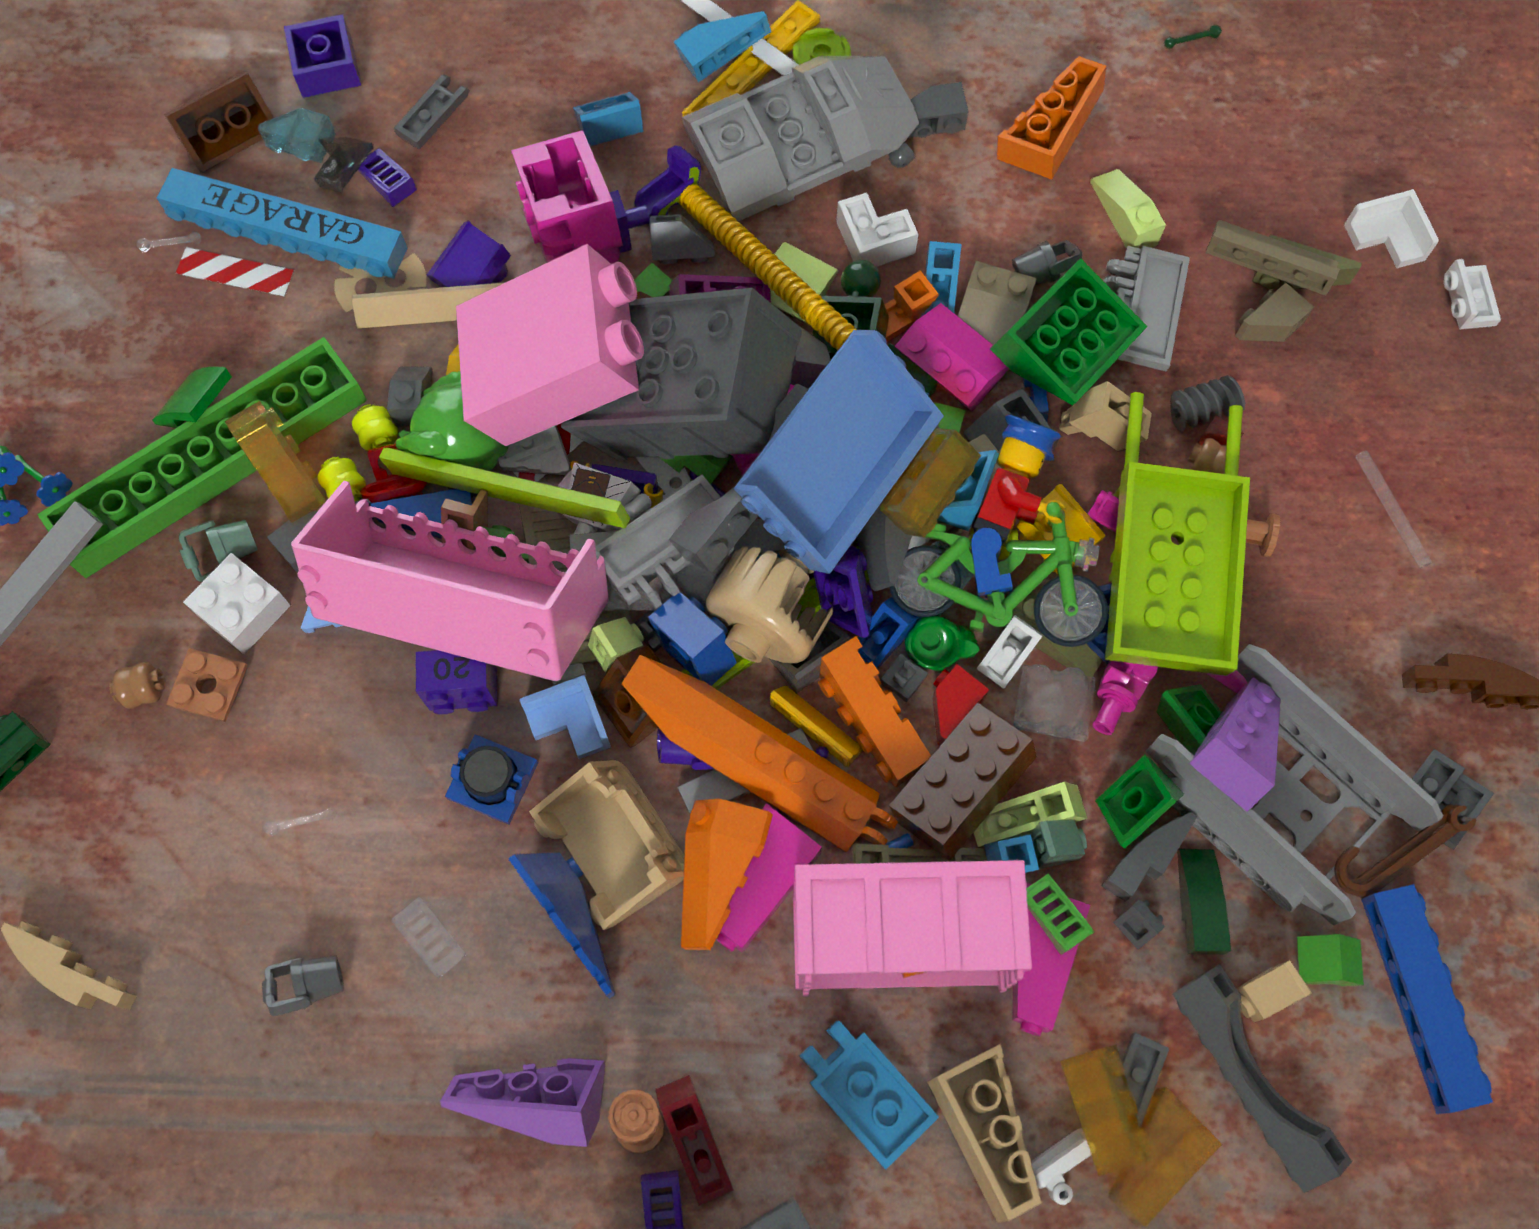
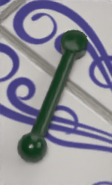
M1213 25L1207 31L1175 39L1168 37L1164 40V46L1167 49H1172L1176 44L1208 36L1218 38L1222 30L1218 25Z

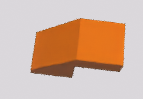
M921 270L894 286V299L884 304L889 315L885 337L887 342L908 330L938 298L939 293Z

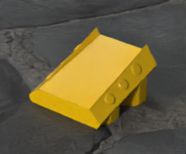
M1059 484L1041 501L1047 503L1054 499L1062 502L1067 509L1064 510L1067 537H1069V541L1079 542V546H1085L1083 557H1085L1106 535L1066 488ZM1020 520L1016 525L1021 531L1020 540L1053 539V533L1045 532L1041 528L1040 523L1035 522L1032 525ZM1041 554V556L1044 558V560H1045L1048 556L1051 555V554ZM1076 559V561L1073 562L1072 568H1073L1080 560H1077V559Z

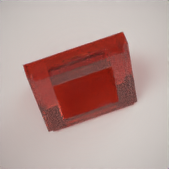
M1215 416L1201 436L1198 444L1202 446L1207 438H1212L1220 445L1226 446L1228 422Z

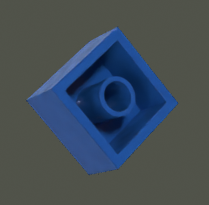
M680 592L675 596H671L648 618L663 649L687 670L690 675L712 686L737 663L732 650L725 643V634L728 630L718 618L713 617L710 619L704 614L705 609L696 598L692 596L688 599Z

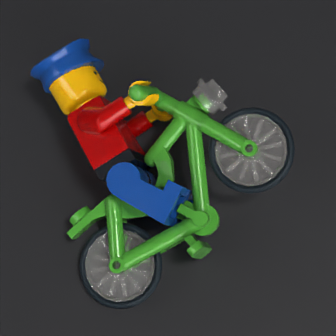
M1006 415L1007 427L1002 433L1004 442L997 458V464L1001 468H997L974 525V535L971 541L965 536L946 533L947 527L941 524L928 522L926 529L918 527L917 536L941 540L949 545L950 548L943 551L934 546L922 545L907 550L896 585L889 587L890 593L901 609L918 617L936 616L946 611L954 602L976 611L975 620L970 622V630L983 633L985 624L982 622L983 615L986 616L988 623L994 627L1006 626L1012 619V610L1057 568L1058 577L1048 581L1037 594L1034 602L1035 622L1041 633L1053 643L1066 647L1081 646L1092 641L1100 634L1107 620L1108 607L1102 590L1090 579L1080 575H1073L1072 565L1075 562L1074 566L1082 567V571L1088 572L1089 565L1096 567L1100 546L1094 545V538L1090 537L1088 540L1080 539L1079 542L1069 541L1066 533L1064 512L1067 509L1062 502L1053 499L1046 503L1041 501L1042 497L1027 492L1030 479L1038 476L1044 460L1053 461L1055 459L1053 444L1062 437L1060 433L1020 417ZM1016 519L1032 525L1035 522L1040 523L1041 528L1045 532L1053 533L1052 540H1010L1008 542ZM1001 546L1006 547V550L1011 554L1004 561L997 563L1001 554ZM1026 554H1051L1012 591L1013 585L1010 573L1023 562ZM957 561L975 575L977 596L960 589L961 575L956 564Z

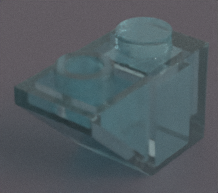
M298 108L263 122L258 127L266 147L278 153L286 152L295 155L301 160H312L322 163L336 135L329 116L303 108Z

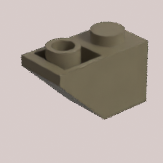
M1285 283L1277 291L1274 289L1269 290L1260 300L1259 304L1261 305L1256 310L1251 307L1243 314L1238 321L1241 326L1235 337L1239 340L1284 342L1305 323L1314 306Z

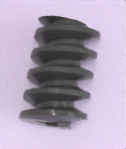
M1229 375L1223 376L1219 380L1213 379L1208 383L1197 384L1196 387H1187L1184 391H1174L1170 399L1171 417L1176 429L1179 431H1185L1186 422L1191 428H1194L1198 425V419L1202 424H1207L1210 421V416L1215 421L1220 420L1222 412L1226 417H1229V407L1232 405L1242 406L1243 411L1245 409V398L1238 382Z

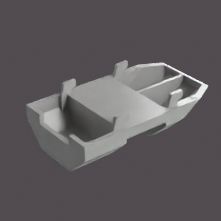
M818 56L792 68L791 73L742 95L735 93L682 117L684 129L696 152L699 151L713 178L727 212L737 221L773 205L779 207L795 200L794 196L851 170L857 172L870 166L871 161L898 150L919 124L915 107L885 56Z

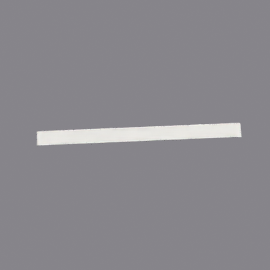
M681 0L710 22L732 17L711 0ZM763 38L752 45L754 49L751 52L783 76L791 73L792 68L798 66L797 63Z

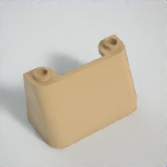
M608 760L587 763L529 811L535 820L534 824L537 831L546 838L562 839L584 873V876L596 893V896L590 900V914L592 919L603 930L612 928L684 880L685 855L633 775L619 761Z

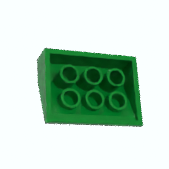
M1080 258L990 350L1013 373L1074 405L1148 326Z

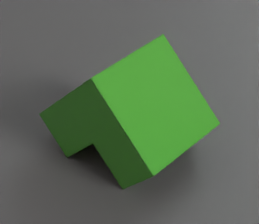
M1342 934L1297 937L1299 975L1305 984L1364 985L1360 939Z

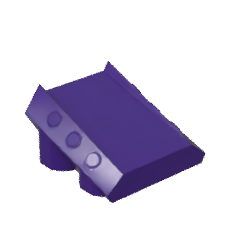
M466 221L430 269L427 276L442 288L498 283L508 275L506 262L511 255L503 244H499L473 226L470 221Z

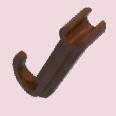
M1448 805L1444 807L1441 811L1443 817L1438 822L1418 832L1357 878H1351L1346 870L1347 865L1360 852L1358 847L1351 846L1336 861L1334 870L1338 885L1346 893L1357 897H1367L1377 893L1459 831L1472 829L1475 826L1476 818L1462 817L1460 820H1457L1458 814L1467 809V806Z

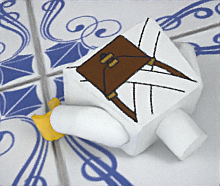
M572 461L570 463L571 470L558 485L561 488L621 501L630 517L629 523L649 508H653L663 501V490L653 494L652 484H646L644 486V494H640L641 490L631 481L595 470L590 467L588 462L584 466L578 464V461ZM563 514L571 522L578 524L574 534L618 531L622 529Z

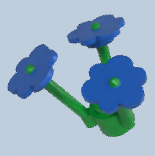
M0 446V526L7 523L16 524L20 521V517H24L28 513L27 507L20 505L19 500H7L3 488L5 484L15 485L18 481L17 476L23 474L24 471L41 483V487L36 495L46 507H50L56 501L66 497V492L72 487V481L66 478V475L62 472H58L54 476L47 475L44 477L27 464L21 455L14 456L7 447Z

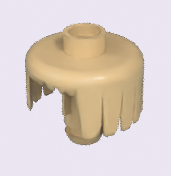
M748 546L741 547L734 552L707 596L706 608L711 618H718L727 628L726 645L747 660L760 663L764 656L783 663H799L805 660L833 614L832 607L827 612L826 609H820L814 616L815 608L807 607L797 619L802 608L798 601L809 582L807 573H813L814 570H809L801 560L791 556L784 548L779 551L781 558H777V553L768 550L756 561L761 551L760 547H752L749 550Z

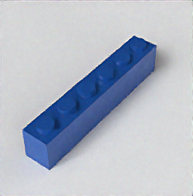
M1412 884L1374 893L1361 899L1436 1114L1453 1113L1493 1103L1490 1095L1492 1092L1490 1080L1482 1072L1477 1059L1478 1047L1466 1029L1464 1008L1453 993L1450 984L1452 982L1450 970L1442 962L1438 951L1439 941L1437 934L1429 926L1425 915L1426 904L1424 898L1417 892L1415 885Z

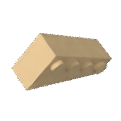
M1001 1044L928 1081L935 1099L997 1223L1010 1221L1041 1204L1029 1152L1025 1149L1021 1133L1023 1128L1020 1117L1016 1114L1011 1094L1013 1090L1010 1078L1006 1075Z

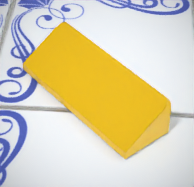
M782 686L773 690L770 694V705L796 727L802 728L803 732L818 745L826 747L829 754L845 767H849L862 752V748L856 741L789 687Z

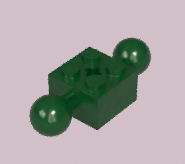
M853 261L845 267L841 275V286L847 296L821 297L835 311L839 312L848 323L852 324L855 329L875 330L886 337L889 315L882 298L873 297L881 285L880 272L869 261ZM813 329L812 336L827 346L830 359H832L837 353V349L833 348L824 337L820 336Z

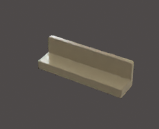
M1222 220L1217 221L1205 252L1325 296L1336 281L1340 271L1337 268L1338 262L1333 259Z

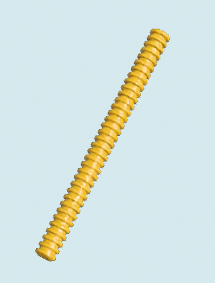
M692 184L683 190L679 198L680 206L691 214L699 224L703 225L727 250L732 252L740 262L744 263L752 273L756 274L764 284L768 285L769 289L774 291L782 301L786 302L794 312L799 314L807 324L811 325L820 336L824 337L838 351L853 330L857 329L848 323L819 294H816L815 290L803 282L795 272L791 271L783 261L766 248L759 239L754 237L748 229L743 227L740 222L731 216L699 185Z

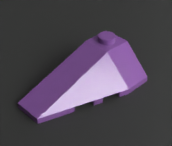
M568 1058L557 1060V1066L536 1069L535 1064L523 1065V1071L502 1074V1071L495 1069L455 1075L440 1103L441 1107L551 1144L588 1147L599 1122L605 1064L601 1060Z

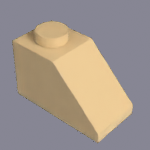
M1290 960L1265 970L1236 988L1241 995V1012L1245 1017L1251 1018L1253 1022L1264 1020L1311 994V991Z

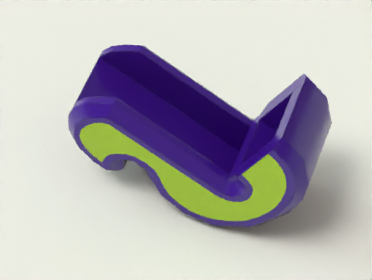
M675 145L668 148L667 163L669 167L640 189L635 196L634 207L645 205L649 219L650 216L668 215V211L672 206L680 205L679 198L683 190L689 185L699 184L701 164L681 146Z

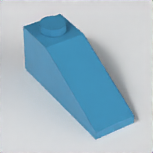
M764 11L698 24L691 30L683 32L674 41L681 60L696 80L700 82L771 33L767 15Z
M935 241L928 243L925 277L939 294L938 298L923 315L940 303L954 313L961 244Z

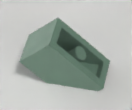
M1075 820L1042 821L1031 832L1039 870L1077 861L1085 854L1084 849H1087L1085 834L1082 828L1077 829Z

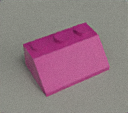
M942 303L916 320L895 345L900 352L936 380L943 389L971 412L975 410L1009 369L990 350L993 345Z

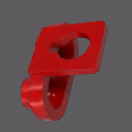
M396 443L368 450L367 455L376 482L370 483L361 489L362 499H368L371 503H376L400 496L405 498L423 494L422 490L427 482L395 474L388 475L387 470L379 466L378 459L383 448L399 450L396 448Z

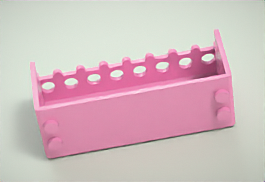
M343 481L291 543L299 569L298 577L303 582L307 596L305 601L310 607L313 617L553 681H558L562 678L609 601L605 561L601 555L598 559L596 558L594 540L587 539L580 552L576 549H571L567 554L551 550L550 546L542 541L537 546L521 543L518 537L513 534H508L506 538L489 535L488 531L483 527H477L475 531L459 528L457 523L451 519L441 524L428 520L427 516L421 512H417L413 517L398 513V510L392 505H387L385 509L369 506L367 499L360 500L355 505L350 482ZM372 517L381 519L385 523L386 528L377 526L373 522ZM401 524L410 526L416 535L406 533ZM431 531L441 534L446 543L434 539ZM461 539L471 541L476 550L466 548L462 544ZM491 546L501 548L505 552L506 557L496 555L492 551ZM521 554L531 555L536 560L537 565L527 563ZM552 561L563 563L568 569L567 572L557 570Z

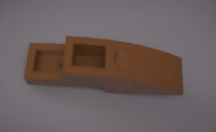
M1447 653L1436 661L1434 666L1414 665L1402 674L1403 688H1416V692L1419 693L1435 692L1438 689H1450L1452 694L1471 692L1472 703H1483L1487 708H1503L1508 706V704L1520 705V708L1525 710L1539 708V679L1512 666L1482 657Z

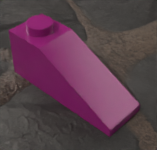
M678 274L669 284L670 296L753 288L771 303L770 289L758 277Z

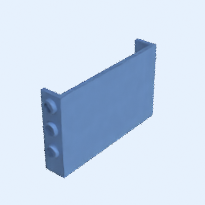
M853 330L734 487V490L743 498L741 501L743 506L750 512L758 514L764 521V528L772 535L779 537L786 544L784 549L794 558L801 560L809 570L831 573L944 417L925 393V387L922 383L912 377L906 369L905 362L891 351L886 344L885 337L875 330Z

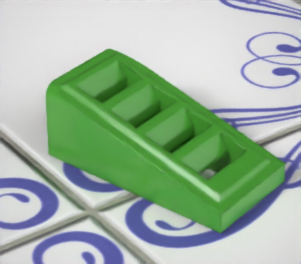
M1049 874L1026 888L1028 909L1060 955L1094 933V930ZM1048 888L1051 894L1036 903L1032 897ZM1056 900L1060 906L1046 915L1042 908ZM1065 912L1068 918L1055 927L1051 920ZM1073 924L1077 930L1064 938L1060 932Z

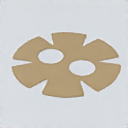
M416 254L410 255L399 266V269L403 270L406 274L405 283L399 287H390L385 283V276L375 277L365 270L358 268L346 269L340 266L339 270L353 276V278L335 279L334 289L337 301L345 312L352 310L351 298L353 295H357L355 285L363 278H370L375 281L377 285L375 293L409 290L408 288L426 287L427 277L425 268Z

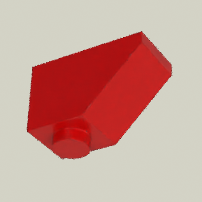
M958 664L950 672L944 669L933 683L936 689L932 701L937 745L939 746L977 703L981 704L985 700L989 691L986 686Z

